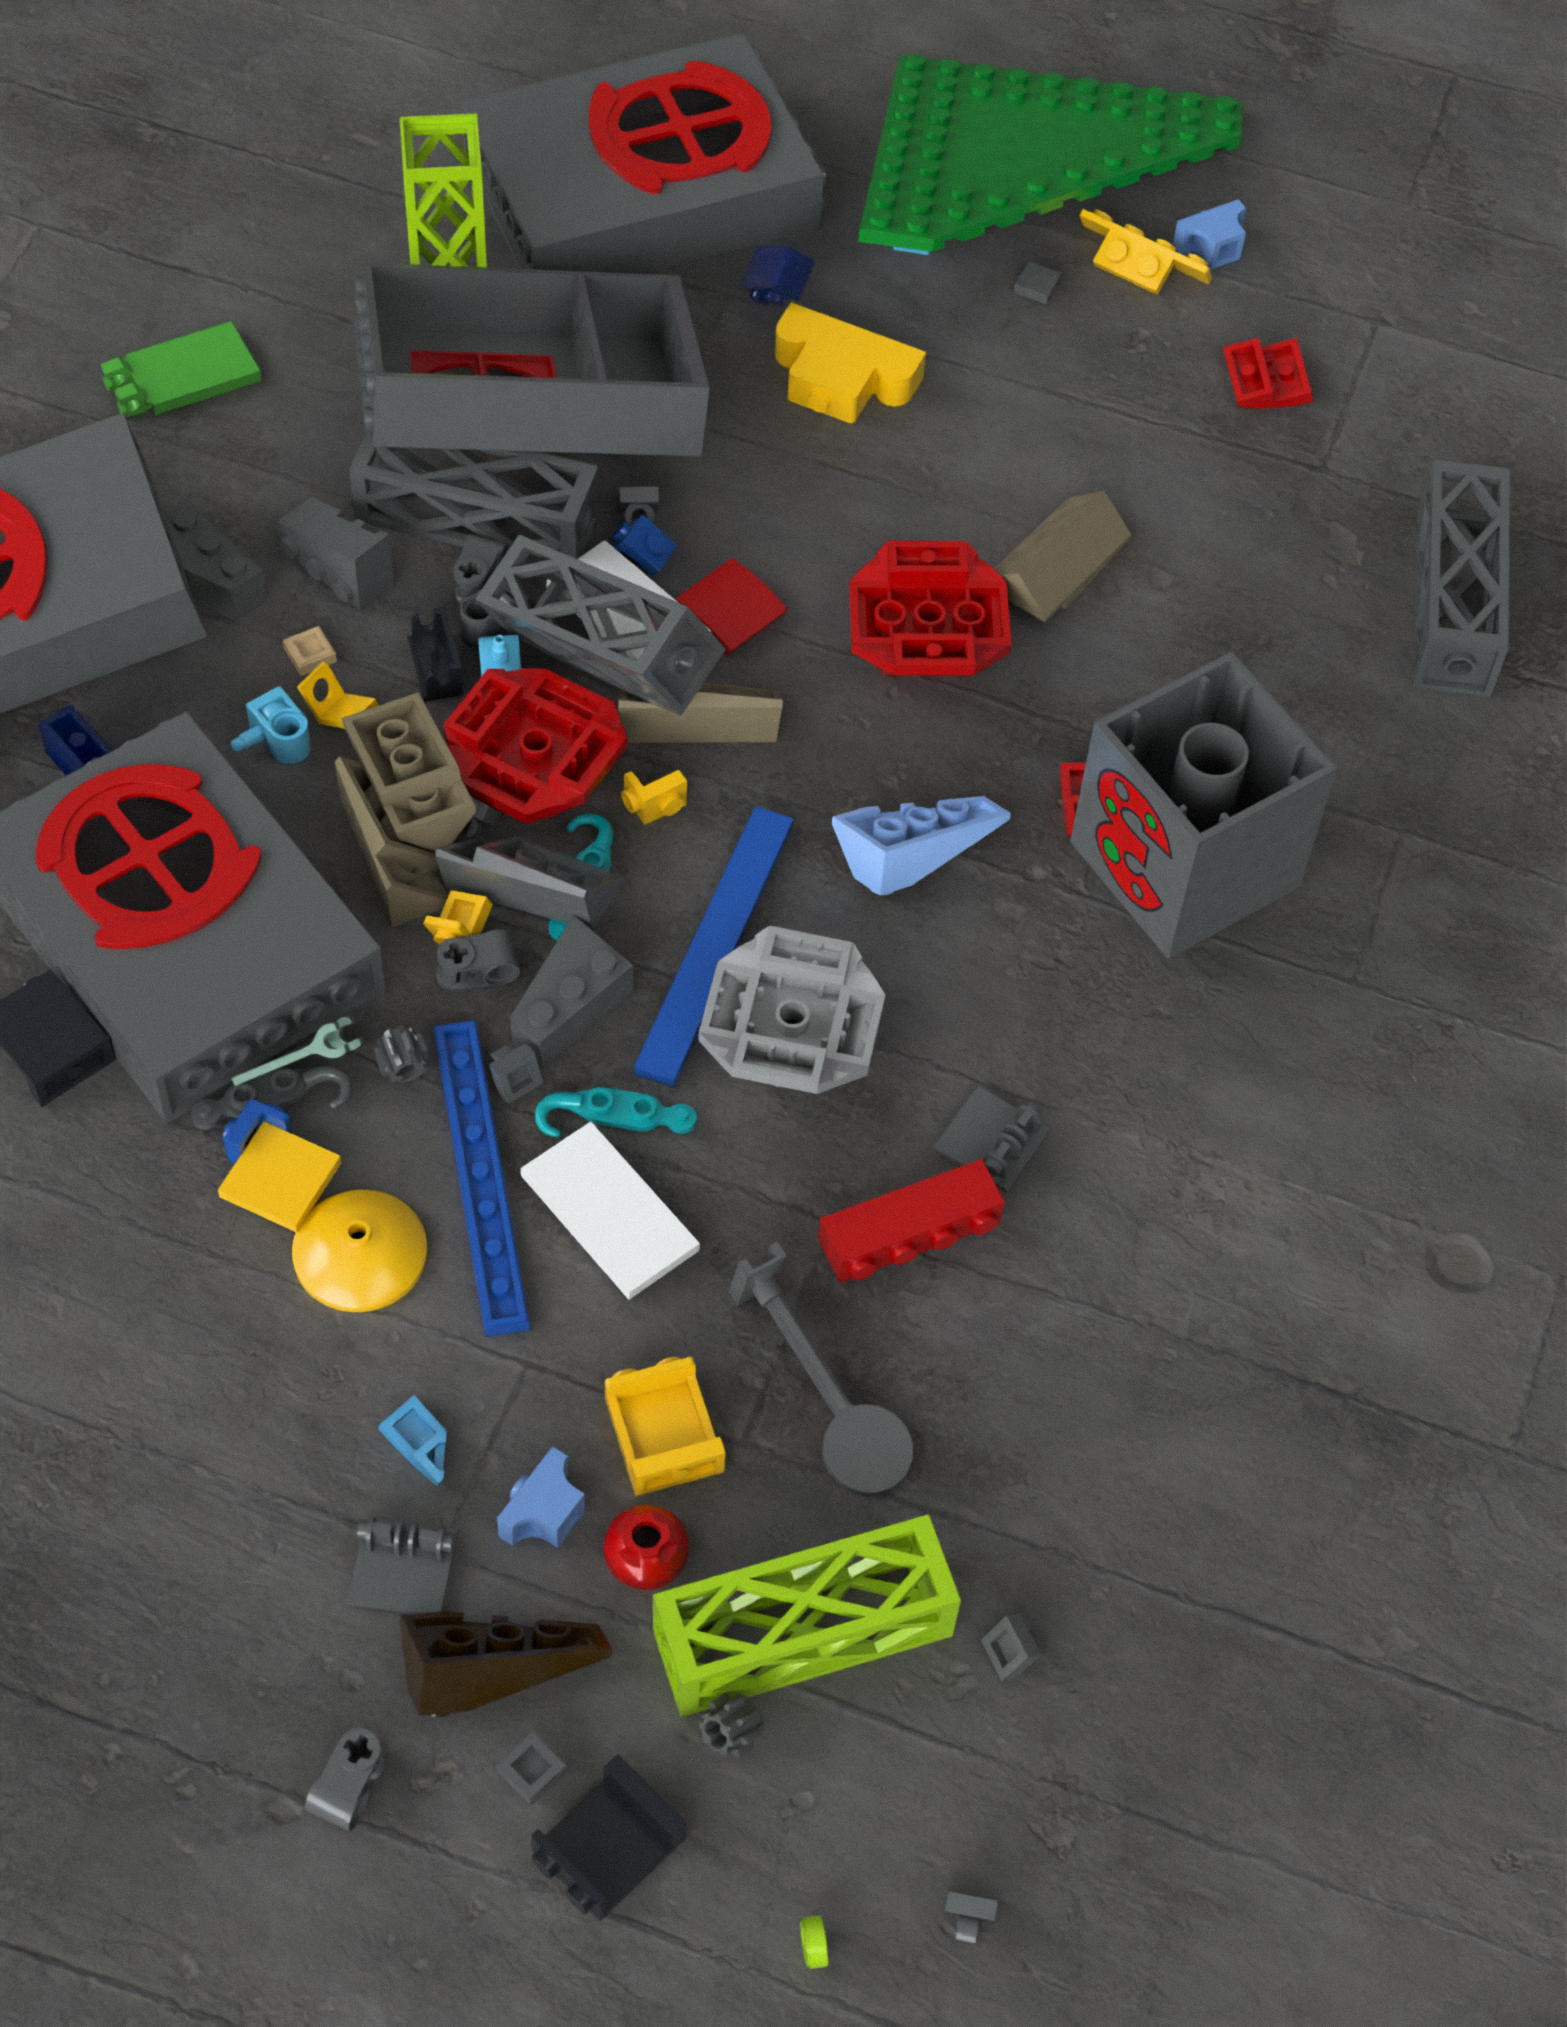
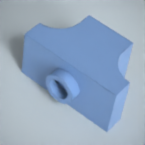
M1237 199L1177 221L1173 246L1176 248L1175 252L1184 256H1188L1191 253L1201 257L1208 263L1207 267L1210 270L1239 260L1246 235L1242 228L1246 211L1245 206Z
M552 1446L530 1476L524 1474L519 1478L510 1493V1502L497 1517L498 1536L501 1539L515 1546L525 1538L537 1537L546 1540L557 1548L560 1547L585 1514V1493L567 1481L569 1475L567 1455Z

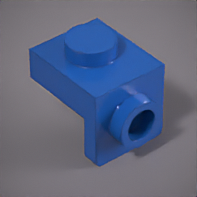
M643 514L632 524H629L627 521L623 522L611 537L615 541L613 547L618 552H624L652 577L661 570L677 547L673 540Z
M251 1098L239 1117L232 1118L224 1130L223 1141L228 1161L234 1164L237 1162L263 1121L293 1134L290 1117L276 1104H263Z

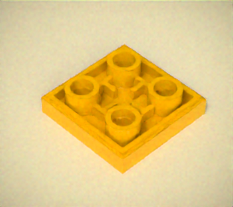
M263 1121L219 1187V1197L297 1233L342 1164L341 1156Z

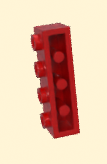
M980 1159L820 1218L818 1241L839 1283L850 1279L863 1280L874 1274L879 1268L893 1263L894 1265H903L913 1260L917 1254L933 1248L935 1250H943L952 1246L962 1237L973 1233L975 1235H983L992 1231L1001 1223L1005 1202L983 1160Z

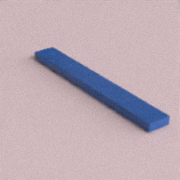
M757 806L754 807L634 1065L635 1075L673 1088L675 1087L699 1034L717 963L739 946L793 828L794 818Z
M476 1020L433 1026L485 1337L530 1330V1323Z

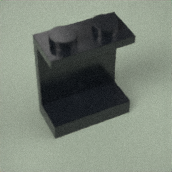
M51 969L39 977L27 980L21 988L0 1000V1047L25 1075L31 1094L41 1107L115 1061L109 1037Z
M617 1754L604 1766V1780L546 1835L539 1829L531 1835L532 1851L534 1852L531 1859L547 1878L552 1879L556 1875L569 1888L565 1892L566 1896L581 1913L586 1915L591 1911L601 1921L686 1839L687 1822Z

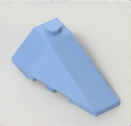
M985 796L939 800L936 808L916 807L914 803H903L900 805V811L880 813L881 810L878 806L863 807L833 816L832 825L853 877L870 888L872 892L881 896L889 895L894 891L914 885L1009 821L1011 813Z

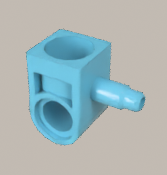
M518 635L478 637L481 677L487 669H505L506 672L521 669Z
M281 686L246 704L250 729L231 741L230 745L235 752H239L244 748L248 749L262 742L271 755L278 762L284 764H296L308 757L311 752L308 720Z

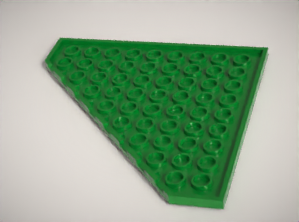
M918 54L900 55L860 224L858 242L933 252L944 248V243L947 240L956 238L963 242L983 235L985 227L996 224L998 227L1004 228L1024 221V216L1027 213L1036 211L1042 215L1063 208L1065 200L1075 197L1080 202L1101 195L1103 187L1113 184L1115 188L1119 189L1139 182L1140 175L1150 172L1157 176L1177 168V162L1187 159V161L1195 163L1213 157L1214 150L1224 147V149L1230 151L1239 148L1242 133L1243 101H1237L1230 96L1207 97L1193 91L1177 93L1167 91L1161 87H1150L1148 89L1133 87L1126 82L1103 83L1089 77L1073 79L1063 77L1058 73H1046L1044 75L1029 73L1022 68L999 69L985 63L969 65L961 64L954 59L932 60Z

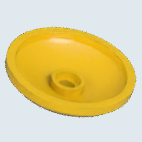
M360 1189L335 1194L312 1208L298 1232L295 1233L292 1257L295 1272L300 1283L317 1301L341 1311L368 1312L395 1303L415 1286L424 1271L428 1248L424 1227L416 1213L406 1203L384 1192ZM363 1232L365 1234V1236L360 1239H353L350 1237L353 1233Z

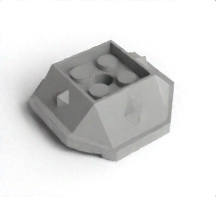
M769 925L756 934L753 940L737 947L718 961L699 1029V1042L732 1077L819 1094L868 1075L886 995L874 975L862 961V956L853 942ZM786 1021H796L798 1024H788Z

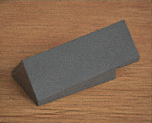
M513 836L492 843L476 837L437 848L435 854L447 890L486 896L490 902L567 924L572 916L575 915L592 931H594L624 881V877L519 836Z

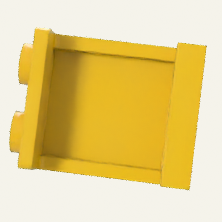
M669 1357L658 1362L656 1366L638 1371L632 1368L624 1369L605 1380V1401L635 1497L724 1473L725 1450L721 1438H716L696 1379V1364L693 1357L683 1359L680 1357Z

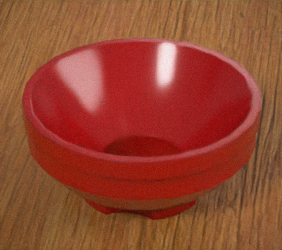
M638 1505L621 1512L610 1524L604 1539V1558L612 1575L621 1583L640 1590H653L664 1587L674 1581L683 1571L689 1555V1540L681 1521L672 1512L654 1505ZM642 1526H651L660 1533L661 1538L654 1547L641 1548L634 1543L632 1539L633 1533Z

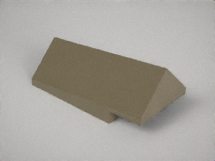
M1105 490L1069 497L993 569L1007 582L1008 601L1046 622L1060 606L1066 609L1130 541L1131 533Z
M704 682L681 716L625 690H619L617 712L627 735V743L776 742L783 698L779 689Z
M419 692L341 718L343 726L397 838L435 852L437 848L451 845L476 813V806L461 780L459 767Z
M339 756L335 761L340 799L391 927L393 928L442 910L448 894L436 873L439 869L435 858L436 852L399 840L362 763Z

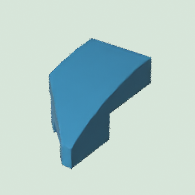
M413 1395L380 1423L378 1430L416 1469L438 1486L444 1480V1453L447 1430Z

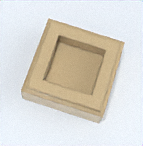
M320 626L283 640L284 650L300 676L312 672L321 662L328 663V665L337 662L336 652Z

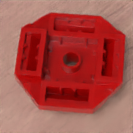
M523 668L507 672L505 669H487L443 724L446 744L459 767L461 780L469 795L527 825L541 819L552 820L562 812L584 804L627 748V735L624 727H622L613 701L545 668Z

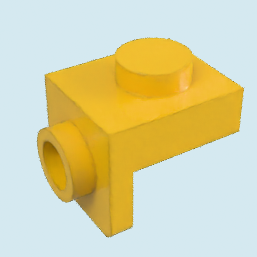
M677 770L643 786L633 771L624 774V790L621 791V798L626 809L631 814L636 813L643 824L646 825L663 816L674 815L687 805V780Z
M451 890L440 917L426 916L423 924L433 934V940L439 945L449 938L478 935L483 930L493 904L486 896Z

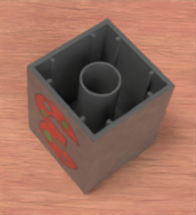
M1231 651L1094 722L1070 843L1166 958L1170 959L1301 886L1337 768Z

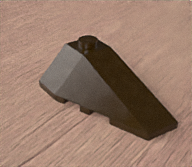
M451 1611L401 1615L400 1618L407 1688L419 1716L444 1717L450 1713L467 1712L610 1658L612 1654V1647L598 1624L541 1619L535 1622L533 1627H526L508 1622L509 1616L493 1615L492 1624L463 1621L464 1613Z

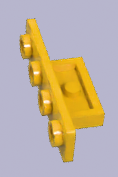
M1082 209L1079 214L1083 226L1105 236L1102 245L1093 259L1096 267L1156 295L1159 294L1172 268L1206 284L1210 283L1212 275L1209 267H1207L1208 263L1201 257L1191 253L1187 257L1175 252L1176 248L1169 242L1162 239H1157L1156 242L1144 237L1145 234L1140 229L1130 224L1121 227L1112 222V217L1100 210L1095 209L1091 213Z

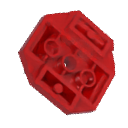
M887 541L879 549L877 556L865 564L849 581L851 653L870 662L884 676L972 677L1010 654L1012 643L1007 582L989 564L978 557V552L967 541Z

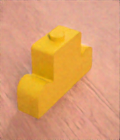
M792 302L776 326L775 359L780 365L790 368L787 398L791 402L810 408L818 413L826 414L847 423H854L872 394H876L880 402L893 407L902 406L911 400L924 378L925 351Z

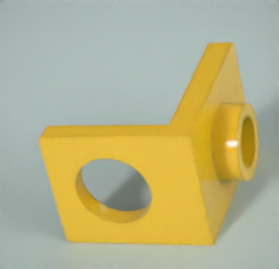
M321 662L297 686L318 724L345 729L341 718L379 706L375 698L344 693L328 663ZM323 678L328 684V694L324 700L319 702L314 697L313 688L315 683Z

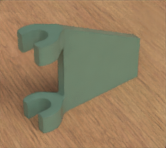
M347 1015L335 1022L323 1025L317 1031L310 1045L232 1077L234 1086L311 1054H319L327 1058H338L349 1051L359 1048L365 1043L362 1036L351 1041L347 1040L343 1035V1028L356 1022L354 1016Z

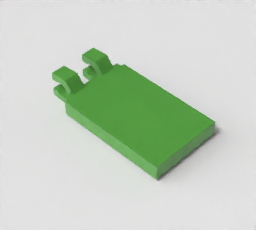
M232 321L126 354L125 358L117 357L101 364V370L105 375L103 383L109 393L115 391V395L119 400L117 408L120 413H124L125 417L145 413L150 408H152L155 415H159L261 382V371Z

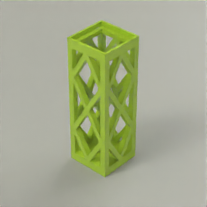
M477 113L399 117L410 264L420 265L421 255L430 265L446 266L449 262L450 266L469 267L466 262L475 252L476 267L487 268L482 165ZM452 134H467L468 153L455 140ZM413 136H428L414 155ZM440 140L463 165L420 168ZM470 180L472 185V201L462 191ZM414 183L425 192L417 205ZM443 188L447 191L444 196L440 193ZM454 201L468 214L466 219L452 206ZM434 202L437 206L427 220H425L423 215ZM444 215L458 228L448 243L434 230ZM467 238V239H468V242H467L466 245L463 247V249L460 251V253L457 254V253H456L457 249L460 247V245L463 243V241ZM427 239L440 252L438 256L425 243Z
M928 1514L653 1594V1633L681 1718L711 1709L709 1702L725 1693L731 1699L738 1695L752 1697L952 1637L961 1599ZM855 1556L864 1557L859 1562L845 1568ZM903 1568H908L910 1573L900 1585L872 1578ZM850 1588L888 1596L878 1609L840 1600ZM833 1589L826 1597L820 1596L822 1592ZM736 1591L746 1592V1594L726 1602ZM903 1600L907 1601L903 1606L897 1607ZM787 1602L794 1604L781 1619L755 1613L756 1611ZM808 1608L814 1609L802 1624L796 1622ZM828 1612L856 1619L826 1629L816 1627ZM734 1622L770 1630L757 1645L722 1637ZM715 1624L707 1633L699 1631L702 1627ZM879 1632V1633L877 1634V1636H876L873 1640L865 1639V1638H867V1637H869V1636H871V1635H873V1634ZM784 1634L791 1635L787 1640L777 1643ZM709 1649L735 1654V1656L708 1664L698 1662ZM762 1666L755 1675L746 1674Z

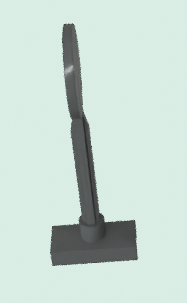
M778 1241L769 1245L762 1265L758 1266L757 1264L752 1267L747 1258L739 1261L728 1293L737 1307L756 1297L761 1307L768 1309L835 1416L831 1420L822 1439V1458L828 1473L841 1487L856 1494L877 1495L892 1490L905 1478L913 1461V1441L907 1426L895 1413L879 1405L859 1404L853 1406L849 1402L783 1297L785 1292L777 1280L787 1256Z

